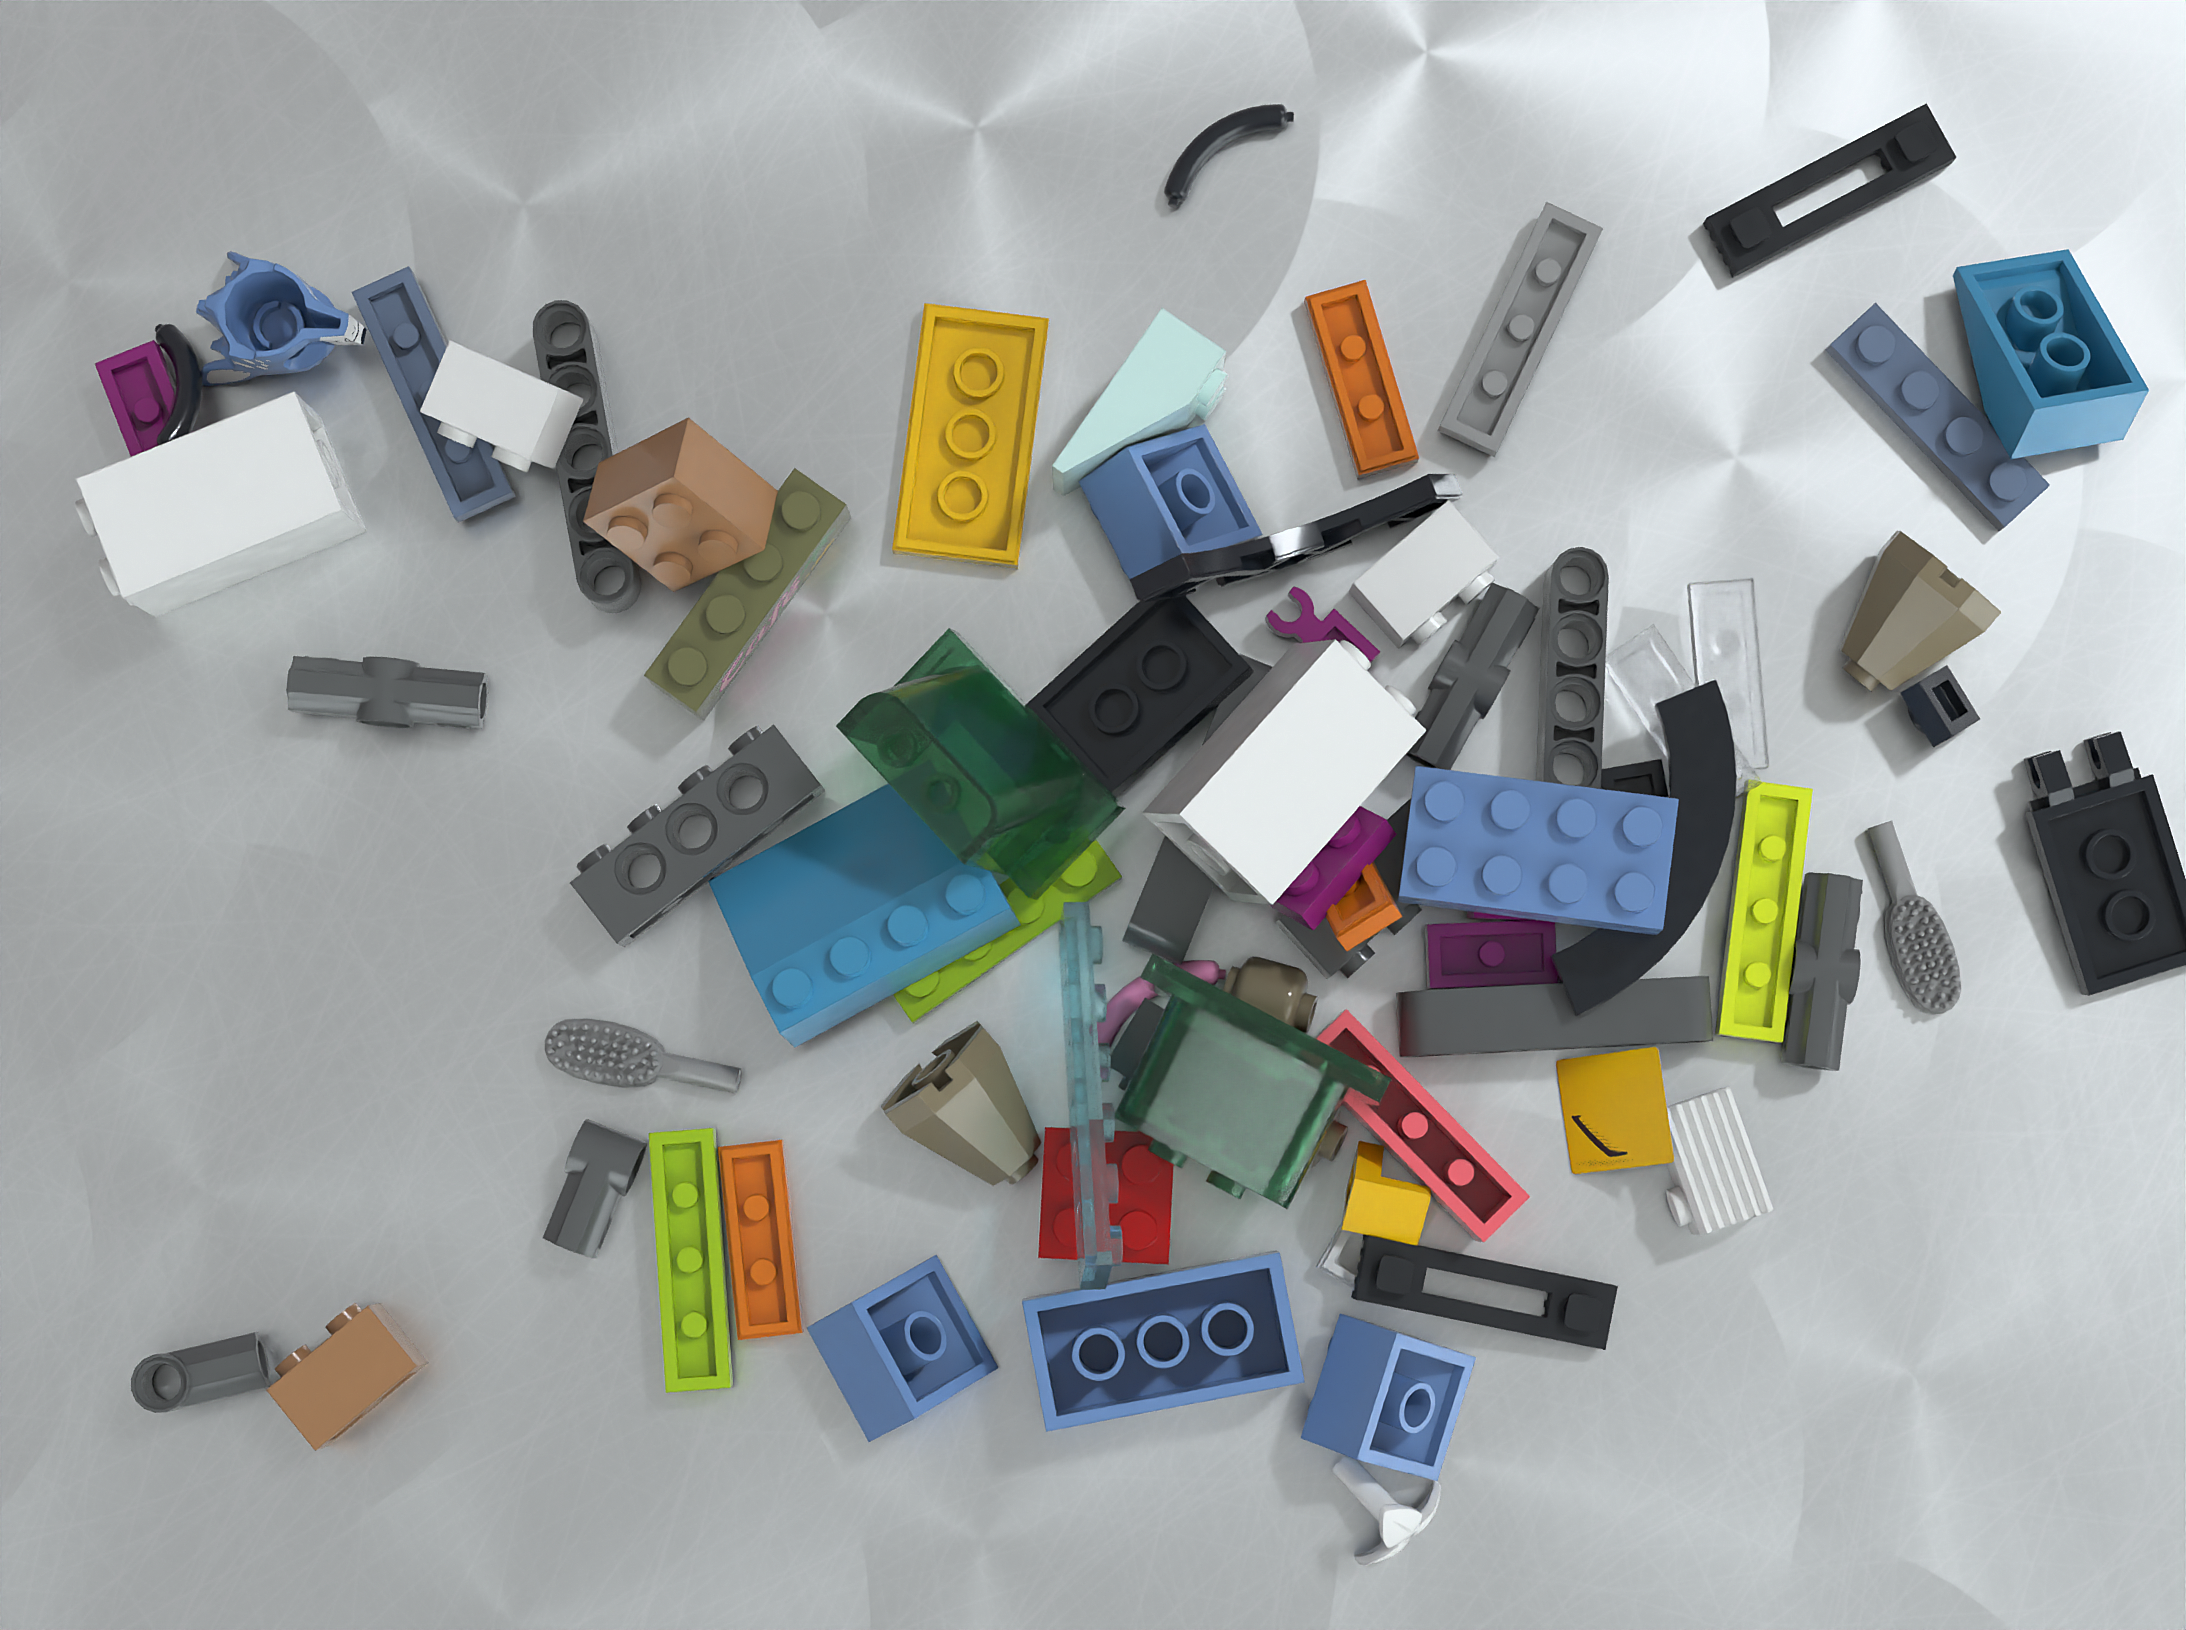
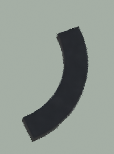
M1427 474L1369 501L1290 530L1233 546L1201 552L1182 553L1131 578L1130 582L1137 600H1142L1143 602L1191 595L1196 592V587L1216 578L1218 585L1221 587L1229 586L1345 548L1353 544L1351 539L1375 527L1388 523L1389 528L1393 529L1439 509L1448 500L1452 503L1460 499L1459 496L1463 494L1455 474Z
M1716 679L1658 702L1654 706L1663 731L1668 754L1669 798L1679 799L1663 930L1657 935L1598 928L1576 944L1553 954L1551 959L1575 1016L1608 1001L1622 992L1662 960L1684 935L1699 913L1718 876L1729 844L1734 818L1737 774L1734 740L1728 712Z

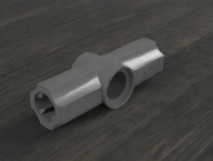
M1492 582L1460 641L1454 640L1428 687L1431 693L1421 711L1415 717L1426 731L1405 755L1423 767L1451 770L1478 719L1486 717L1511 672L1507 667L1517 649L1522 645L1540 608L1514 590Z
M293 656L292 665L288 670L286 688L288 710L296 713L353 717L359 723L392 728H413L414 723L441 727L482 729L487 712L488 676L481 672L420 667V663L389 657H363V662L335 658Z
M1808 872L1804 876L1797 939H1795L1784 1041L1781 1049L1782 1064L1816 1070L1839 1071L1847 1004L1850 1005L1854 1000L1860 976V951L1858 948H1855V940L1860 917L1861 894L1863 892V880L1832 873Z

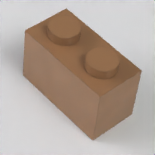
M357 1303L352 1304L326 1325L325 1328L332 1336L314 1351H311L305 1344L290 1354L275 1368V1371L281 1378L266 1391L315 1451L333 1443L428 1364V1361L381 1303L368 1305L363 1310Z

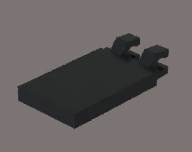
M1186 596L1146 602L1140 600L1025 705L1033 713L1027 719L1030 724L999 753L1017 773L1026 779L1050 758L1053 750L1071 770L1061 777L1039 799L1055 817L1066 825L1091 803L1094 796L1100 803L1107 797L1111 801L1117 798L1248 679L1254 671Z
M2121 731L2107 732L2083 740L2091 769L2098 780L2072 787L2060 750L2046 751L2024 758L2031 788L2038 797V799L2028 801L2031 811L2025 812L2081 994L2088 996L2186 965V878L2154 775L2141 776L2139 768H2133Z

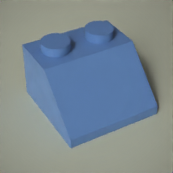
M1205 424L1128 446L1078 481L1090 503L1093 514L1099 520L1119 559L1121 568L1129 580L1182 553L1201 552L1233 546L1255 540L1263 535Z
M937 1255L806 1327L868 1442L914 1420L998 1369L995 1360Z
M1340 1313L1334 1334L1328 1345V1353L1314 1397L1308 1408V1416L1301 1439L1356 1460L1438 1481L1476 1357Z

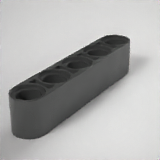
M555 300L545 304L537 312L533 321V339L540 378L563 390H566L575 383H585L591 386V397L579 409L556 463L576 580L580 591L597 609L606 613H620L629 609L640 595L641 576L639 565L600 534L584 530L583 519L598 465L589 471H578L572 467V458L575 451L586 444H596L602 447L601 461L618 453L598 337L587 315L577 304L567 300ZM566 322L580 325V335L573 345L566 348H557L550 344L552 332L558 325ZM608 566L622 568L625 572V581L616 593L600 595L595 592L594 580L597 573Z
M1584 547L1570 548L1561 553L1546 572L1543 583L1536 781L1563 784L1554 774L1553 762L1558 754L1568 753L1576 756L1584 767L1582 782L1579 785L1573 786L1601 789L1609 575L1603 558L1594 550ZM1572 565L1584 569L1591 580L1590 592L1576 595L1567 591L1561 583V569ZM1566 628H1574L1581 631L1588 640V654L1582 658H1572L1563 653L1558 644L1559 631ZM1569 690L1582 696L1587 709L1585 718L1582 721L1572 722L1560 716L1555 704L1556 696L1559 692Z
M1240 653V656L1253 669L1254 673L1219 704L1203 744L1272 669V666ZM1164 836L1122 941L1181 965L1215 883L1166 836Z
M1709 976L1639 979L1608 1001L1578 1016H1575L1562 983L1396 993L1400 1057L1714 1041Z

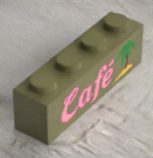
M794 468L778 490L765 549L718 572L644 674L650 683L704 721L851 519L847 504Z

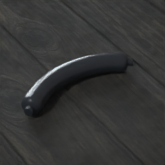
M1282 104L1261 105L1234 112L1207 127L1185 148L1176 161L1164 188L1165 196L1169 199L1168 205L1177 207L1179 202L1187 199L1192 184L1204 164L1222 147L1235 139L1254 132L1283 129L1287 122H1293L1294 112H1287L1286 107Z
M159 324L155 328L156 342L170 358L175 370L177 383L174 406L170 417L157 437L158 446L191 432L195 425L202 400L203 384L198 358L187 338L173 324Z

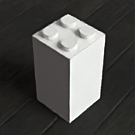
M295 391L76 479L83 499L75 502L76 509L87 533L91 537L98 535L106 558L99 560V568L108 589L113 596L121 594L122 598L130 606L135 605L154 617L366 532L321 417Z
M1335 639L1293 644L1142 812L1232 901L1273 905L1426 731L1412 716L1416 712L1412 702L1396 688L1389 685L1384 688L1367 671L1371 667L1367 657L1358 648L1345 640H1341L1340 643Z

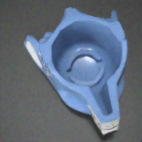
M232 251L227 252V258L239 266L238 271H233L231 276H226L225 286L207 296L206 300H199L196 308L198 315L209 321L223 334L220 339L212 341L210 349L221 353L226 358L207 363L203 366L201 374L204 386L242 382L259 375L307 371L319 365L331 353L335 345H364L367 328L352 316L336 309L327 296L308 285L301 277L287 268L266 260L251 259Z

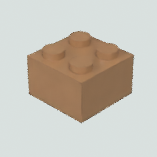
M688 417L599 462L583 522L654 576L659 582L671 591L676 592L763 551L778 490Z

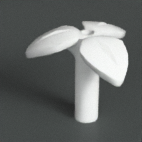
M1344 1456L1332 1469V1472L1379 1521L1382 1542L1370 1551L1354 1556L1360 1565L1375 1564L1399 1553L1408 1544L1409 1539L1413 1535L1419 1534L1427 1526L1437 1510L1441 1486L1434 1480L1424 1501L1418 1508L1414 1509L1398 1504L1358 1460Z

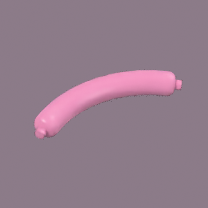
M1191 960L1183 961L1181 965L1177 963L1167 964L1137 977L1112 997L1095 1020L1087 1037V1044L1091 1047L1089 1054L1099 1057L1101 1052L1108 1051L1122 1025L1140 1007L1145 998L1150 1000L1164 992L1186 986H1213L1218 982V979L1225 980L1226 970L1219 969L1216 961Z

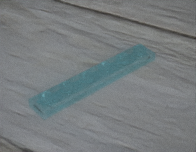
M1063 902L1058 928L1079 1290L1106 1289L1112 1266H1121L1123 1257L1121 1226H1110L1109 1204L1118 1202V1168L1116 1163L1106 1164L1105 1142H1113L1114 1107L1113 1103H1102L1101 1082H1109L1110 1046L1109 1043H1098L1097 1023H1105L1107 996L1105 984H1094L1093 964H1102L1103 935L1101 926H1091L1089 902Z

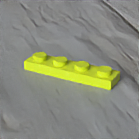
M1752 780L1745 782L1715 1035L1773 1043L1783 1042L1813 792L1811 788Z

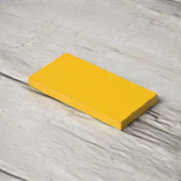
M924 303L892 546L893 554L1018 569L1049 318Z

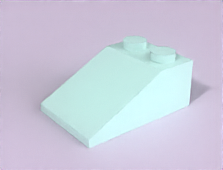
M1161 308L1052 465L1053 489L1062 496H1065L1081 487L1078 481L1126 447L1186 430L1196 414L1206 420L1226 390L1223 387L1228 378V374L1223 372L1226 350Z

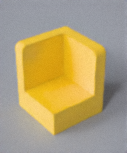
M1359 1141L1345 1192L1341 1230L1418 1246L1430 1203L1431 1189L1419 1184L1381 1177L1384 1146Z

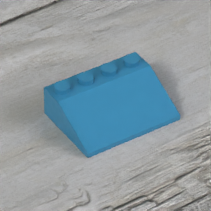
M932 760L708 881L750 977L779 1033L794 1048L1021 925Z

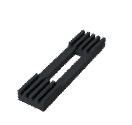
M1926 103L1708 216L1703 225L1705 229H1709L1711 240L1717 243L1716 249L1719 254H1723V261L1726 266L1729 265L1731 269L1730 274L1733 278L1894 192H1898L1950 165L1957 157ZM1873 154L1880 156L1882 159L1880 164L1883 168H1887V173L1786 226H1782L1772 208L1773 206Z
M1363 1235L1362 1241H1364V1244L1360 1250L1361 1259L1357 1265L1358 1274L1355 1276L1354 1291L1352 1290L1351 1298L1355 1300L1606 1350L1618 1286L1426 1246H1415ZM1427 1268L1545 1291L1548 1293L1547 1300H1544V1314L1537 1316L1423 1293Z

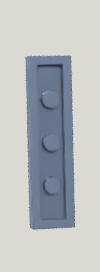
M408 266L353 291L352 295L454 519L459 523L516 497L501 462L491 457L494 451L492 443L477 437L473 448L449 439L437 433L442 421L420 412L446 351L447 344L412 269Z
M1876 302L1825 349L1998 531L2004 529L2050 486L2024 457L2010 459L1991 422Z

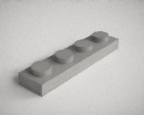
M1549 202L1545 203L1437 431L1495 457L1601 235L1602 227Z

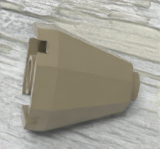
M1896 531L1879 551L1839 649L1850 658L1842 669L1871 692L1879 683L1892 691L1983 634L2001 614V611L1963 578H1958L1947 569L1948 566L1902 531Z
M976 1021L939 1045L932 1052L937 1057L924 1069L918 1064L905 1075L883 1102L881 1108L902 1134L992 1186L1004 1179L1010 1185H1013L1024 1178L1036 1166L1039 1159L1034 1152L1042 1142L1000 1046L982 1025Z

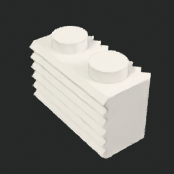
M1730 1087L1719 1088L1667 1106L1675 1159L1672 1163L1666 1164L1675 1187L1667 1189L1666 1196L1672 1215L1679 1227L1688 1224L1691 1234L1703 1235L1773 1211Z

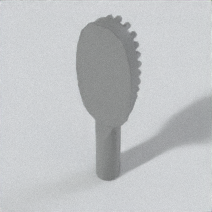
M1889 821L1870 827L1868 831L1893 901L1885 915L1886 942L1892 965L1902 988L1915 1007L1922 1012L1932 1015L1945 1013L1954 1007L1961 993L1960 970L1953 943L1944 922L1933 905L1924 897L1917 895L1893 822Z
M595 1019L564 1020L556 1023L549 1030L545 1039V1053L555 1068L573 1077L602 1085L618 1087L647 1086L654 1083L660 1077L736 1093L741 1078V1068L666 1053L656 1038L638 1029L610 1021Z

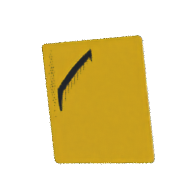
M1657 1047L1562 1059L1556 1062L1572 1173H1590L1666 1164L1674 1161L1675 1157L1660 1054Z

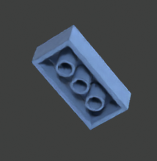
M1416 766L1398 902L1657 935L1663 930L1679 799Z
M1278 1251L1023 1298L1022 1300L1046 1432L1305 1383L1281 1256Z

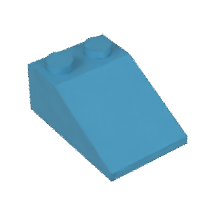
M2069 249L1956 267L1953 279L1984 410L2010 459L2124 440L2149 389Z

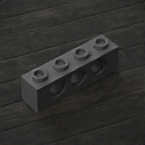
M774 724L764 732L759 726L748 730L728 748L733 755L730 759L714 771L708 765L695 771L678 786L682 796L663 811L658 804L651 806L627 826L632 834L612 850L607 844H603L577 864L576 867L581 874L572 880L570 884L617 944L626 947L707 884L709 880L720 874L825 792V789ZM743 776H753L758 778L762 784L760 800L754 806L746 809L732 806L729 800V790L733 782ZM692 815L706 816L711 823V835L708 841L698 848H686L679 840V828L682 822ZM642 854L655 855L660 863L658 879L649 887H634L628 876L631 862Z

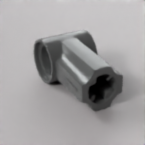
M586 1119L580 1127L569 1152L564 1170L568 1176L543 1239L574 1253L596 1258L612 1222V1217L621 1195H627L637 1176L644 1158L647 1142Z
M253 1332L169 1353L154 1354L143 1359L136 1366L131 1377V1391L135 1401L141 1407L154 1413H161L270 1387V1369L266 1350L259 1332ZM163 1364L173 1366L181 1378L180 1390L170 1401L160 1398L152 1386L153 1375Z

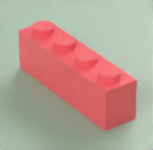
M1347 1009L1342 1011L1296 1056L1331 1094L1339 1098L1340 1103L1421 1185L1431 1189V1196L1475 1241L1485 1242L1530 1198L1529 1194Z

